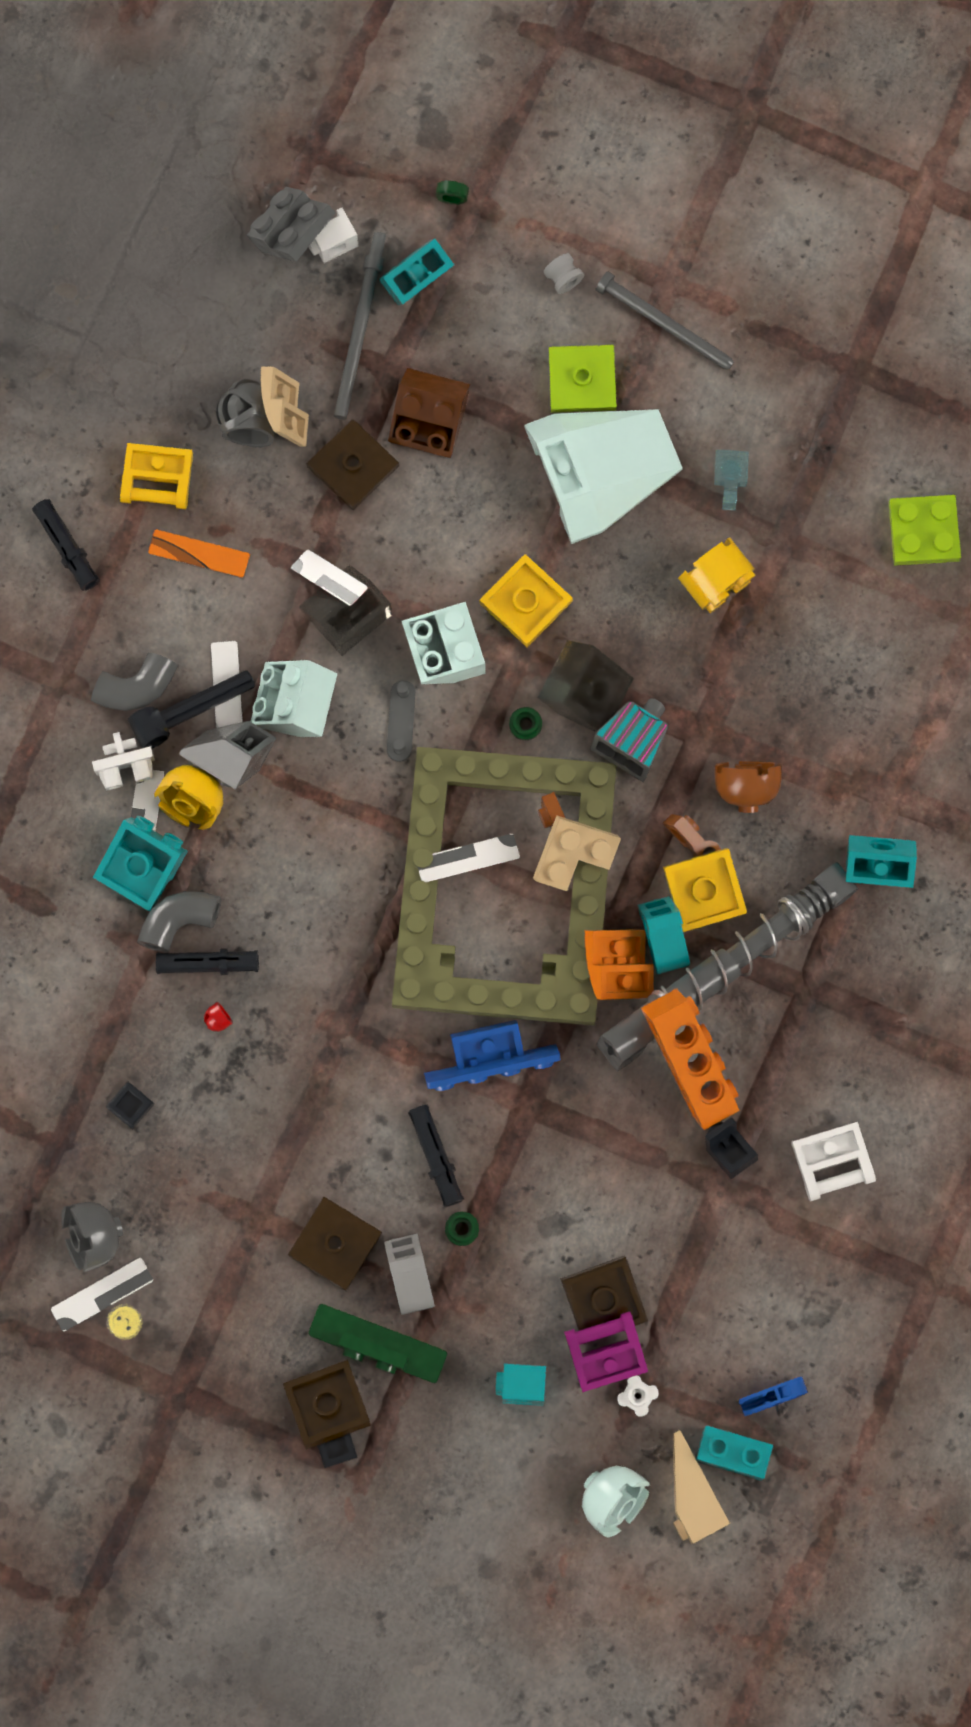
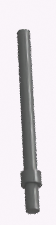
M374 232L370 253L365 256L363 270L365 275L334 412V417L341 420L347 419L378 274L382 273L384 265L382 254L386 234L381 232Z

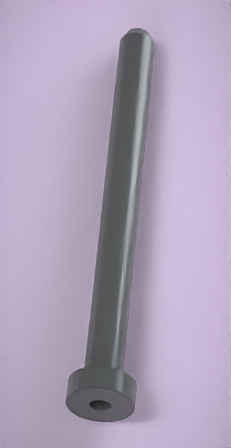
M609 271L599 281L596 291L602 295L607 291L722 368L730 369L734 364L731 357L615 282V275Z

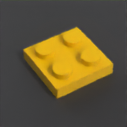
M524 554L479 600V604L520 642L528 647L573 602V597Z
M729 848L663 867L672 901L680 910L683 932L747 913Z

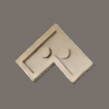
M556 816L533 879L536 882L567 891L579 860L610 870L621 838L618 835Z

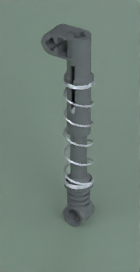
M838 862L834 863L819 874L805 889H801L799 893L786 895L778 901L780 911L772 918L767 920L764 914L760 913V917L765 923L744 938H742L739 932L735 931L736 936L740 940L728 950L722 948L716 952L711 950L712 955L691 969V971L689 968H686L688 973L665 989L664 986H661L662 991L655 990V992H652L648 997L647 1003L643 1006L677 988L685 998L688 996L692 997L696 1006H699L698 1010L700 1012L706 1000L712 998L715 994H725L728 985L738 977L749 976L752 972V961L758 956L769 959L774 958L777 953V942L783 938L793 941L800 939L801 935H805L812 929L816 918L818 919L823 916L829 909H835L857 892L859 888L855 883L846 882V872ZM792 931L798 933V936L795 938H790L787 935ZM774 945V953L772 955L765 956L762 954ZM750 963L749 972L741 974L740 970ZM642 1007L601 1035L596 1043L597 1047L617 1072L639 1057L647 1044L655 1038L641 1010Z

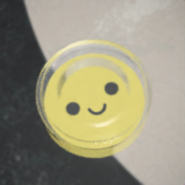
M121 1304L109 1312L107 1327L116 1338L122 1340L131 1339L141 1330L142 1317L133 1306Z

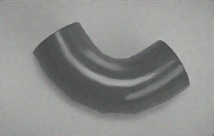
M148 652L141 669L133 677L120 678L102 671L94 687L91 702L106 708L122 711L144 708L162 696L172 681L178 665L166 657Z
M183 891L165 897L149 912L142 925L137 943L154 951L169 953L173 937L182 926L196 924L211 929L214 927L220 911L221 897L194 891Z

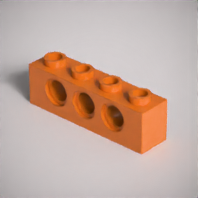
M676 988L643 1006L641 1010L693 1118L703 1130L740 1111L735 1102V1098L739 1096L732 1081L729 1078L725 1080L721 1072L726 1067L717 1051L712 1053L709 1047V1043L713 1042L712 1037L704 1024L699 1025L695 1016L700 1014L692 997L688 996L685 998ZM686 1025L682 1033L675 1035L679 1027ZM699 1053L694 1061L688 1062L692 1055ZM711 1081V1084L706 1089L701 1090L706 1082Z

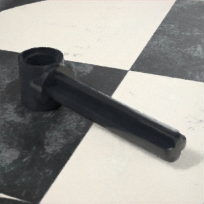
M243 671L160 712L158 708L153 706L140 709L133 713L127 721L141 748L151 746V749L163 744L169 738V729L253 689L255 682L248 671Z

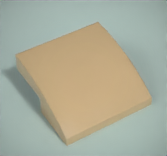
M261 367L262 399L273 431L300 447H306L309 414L297 408L299 382L275 367Z

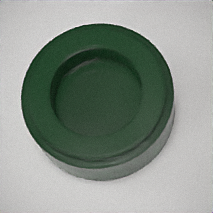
M440 181L437 183L435 196L443 203L461 205L468 200L469 187L457 181Z

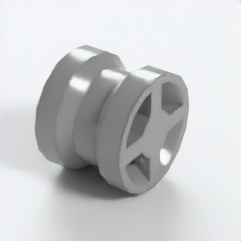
M569 253L554 259L543 271L544 275L555 283L554 289L558 294H564L573 289L583 280L585 275L581 269L573 265V258Z

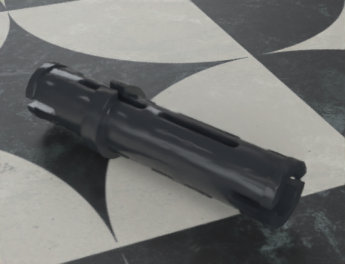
M44 499L38 502L32 508V511L61 555L63 566L67 569L69 568L82 591L93 588L99 583L100 579L86 559L87 553L84 548H79L51 500Z
M220 948V952L156 953L157 974L220 972L221 975H228L229 972L259 971L258 950L228 952L227 948Z
M428 1104L410 1110L408 1115L411 1118L431 1170L428 1173L429 1177L436 1183L444 1208L462 1202L465 1199L454 1175L456 1168L453 1163L449 1162Z

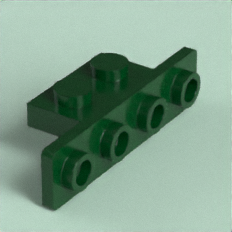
M324 1304L318 1306L308 1332L310 1337L344 1349L343 1355L348 1358L362 1362L365 1357L376 1361L375 1368L387 1373L395 1374L397 1369L434 1384L439 1379L447 1357L446 1350Z

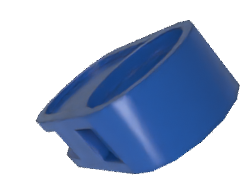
M801 1376L751 1394L738 1401L744 1416H748L808 1393V1390Z

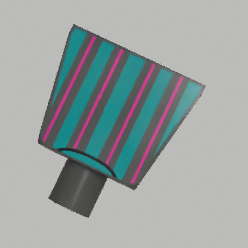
M652 698L647 701L643 708L634 702H627L597 731L590 750L644 783L669 727L666 722L660 719L665 712L664 705Z

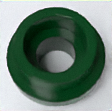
M519 708L510 717V731L520 740H532L541 732L542 718L533 708ZM522 720H529L532 726L530 729L524 730L519 724Z
M467 1212L452 1214L445 1224V1234L448 1240L457 1246H467L473 1243L479 1234V1224L476 1218ZM464 1223L468 1226L469 1231L465 1235H458L455 1231L456 1226Z

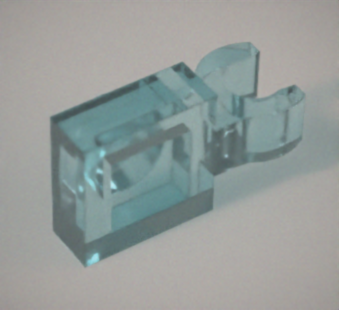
M716 450L714 485L724 486L722 510L735 511L737 486L747 487L749 451Z

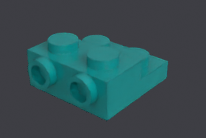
M137 816L135 819L130 817L123 820L93 878L150 912L156 906L168 882L173 880L188 851L181 847L183 841L177 836L170 833H165L162 836L152 830L155 825L150 820L142 816Z

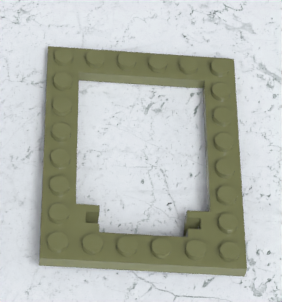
M417 747L392 1008L595 1026L597 998L591 984L587 966L585 930H603L608 869L578 861L573 877L567 955L543 953L541 984L453 977L456 947L432 944L438 879L429 882L421 881L418 867H429L433 861L432 854L441 852L447 785L544 794L554 792L556 795L580 796L578 822L611 833L616 765L592 761Z

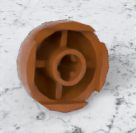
M739 761V764H735V768H729V762L717 763L715 765L716 789L725 802L738 806V812H758V806L769 804L780 790L782 764L775 765L774 762Z

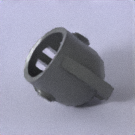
M243 379L234 383L220 398L216 408V418L218 426L222 431V437L233 443L262 448L270 446L273 443L275 432L265 412L261 383L250 379Z

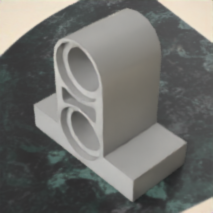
M418 1234L384 1241L401 1315L435 1307Z

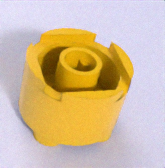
M729 537L725 543H719L693 563L695 568L689 573L685 570L678 579L701 609H707L709 613H712L726 602L725 599L730 596L729 591L733 590L737 594L750 584V580L756 575L753 572L755 568Z

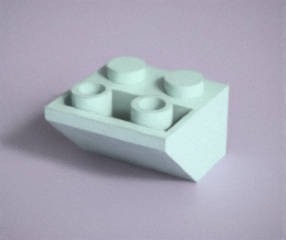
M466 602L402 621L421 684L456 683L485 674V661Z
M310 660L265 662L264 670L261 673L257 698L253 705L251 722L262 729L297 737H322L338 673Z

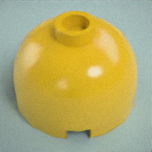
M181 765L170 770L154 793V797L158 796L161 800L158 804L159 808L168 817L186 827H189V821L200 824L198 829L201 830L210 828L223 806V790L216 777L203 769L195 768L191 765Z

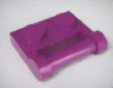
M630 1311L620 1314L621 1318L576 1332L574 1329L564 1332L582 1392L648 1372ZM623 1331L626 1333V1340L581 1353L579 1346L581 1344Z

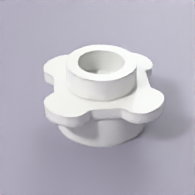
M637 1375L630 1377L627 1380L628 1386L625 1391L618 1395V1403L623 1407L628 1406L639 1417L645 1416L649 1411L648 1406L650 1402L658 1397V1389L654 1385L648 1386L643 1383ZM635 1393H640L641 1398L636 1399Z

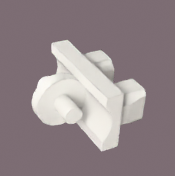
M120 732L113 733L115 743L103 746L105 756L113 753H118V755L92 762L94 772L100 776L106 791L122 787L123 783L119 770L131 766L136 782L153 779L152 761L155 758L151 746L125 753V750L136 748L137 744L135 738L122 741Z

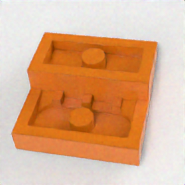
M585 930L587 966L591 984L598 1000L648 998L654 992V964H645V930Z

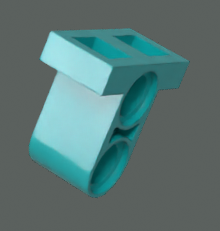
M670 896L638 904L639 915L644 924L656 973L661 974L690 966V959L681 926L683 922L680 910Z

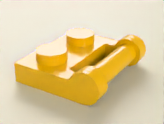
M127 443L120 502L129 504L132 501L176 505V509H187L193 450ZM134 479L178 484L177 492L134 488Z

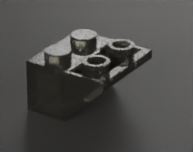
M350 565L342 571L368 587L351 606L322 588L299 606V609L341 656L345 655L392 615V605L370 579Z

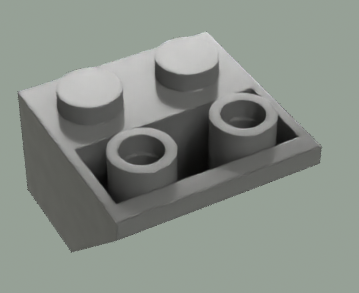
M245 721L205 731L183 747L179 755L186 758L191 766L203 769L215 776L216 780L223 786L232 787L236 790L261 770L276 737L252 722Z

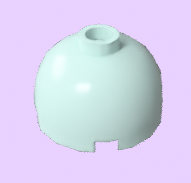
M613 1466L601 1472H593L584 1484L586 1490L583 1495L582 1507L587 1520L603 1536L611 1537L621 1532L617 1526L625 1518L626 1522L630 1524L643 1508L649 1496V1491L645 1489V1486H650L649 1482L635 1471L622 1466Z

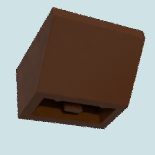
M407 368L399 383L388 442L451 458L465 413L470 384Z

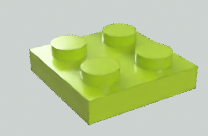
M956 495L891 498L889 500L894 566L960 562L961 550Z

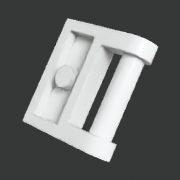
M858 1122L791 1143L810 1201L820 1199L822 1194L854 1184L876 1182ZM855 1159L858 1160L860 1169L816 1182L813 1172Z

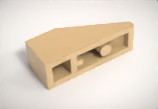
M681 1430L673 1434L675 1515L678 1520L674 1521L673 1524L682 1541L689 1539L692 1545L730 1523Z

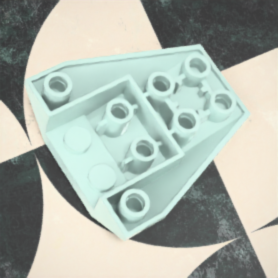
M659 409L557 413L524 425L535 455H540L560 505V517L571 544L604 532L682 470V465Z

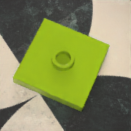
M614 345L549 347L551 413L616 411Z

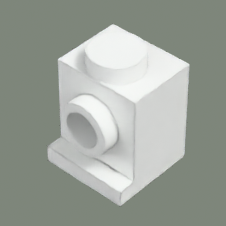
M343 208L336 210L337 217L330 219L309 246L314 256L319 254L323 263L358 247L357 233Z

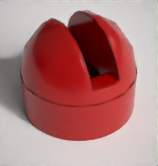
M219 1002L210 1006L204 1014V1022L207 1028L213 1032H220L233 1024L231 1017Z

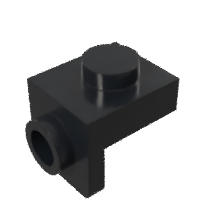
M732 1117L725 1122H718L708 1130L705 1136L706 1151L730 1179H733L758 1161V1154L737 1131V1123Z

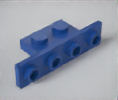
M517 1020L450 1034L457 1066L424 1073L428 1089L434 1088L436 1091H444L453 1088L454 1084L468 1081L471 1084L483 1082L488 1079L487 1076L497 1074L512 1076L520 1073L521 1069L533 1066L536 1069L548 1068L554 1065V1062L561 1060L556 1044L524 1051Z

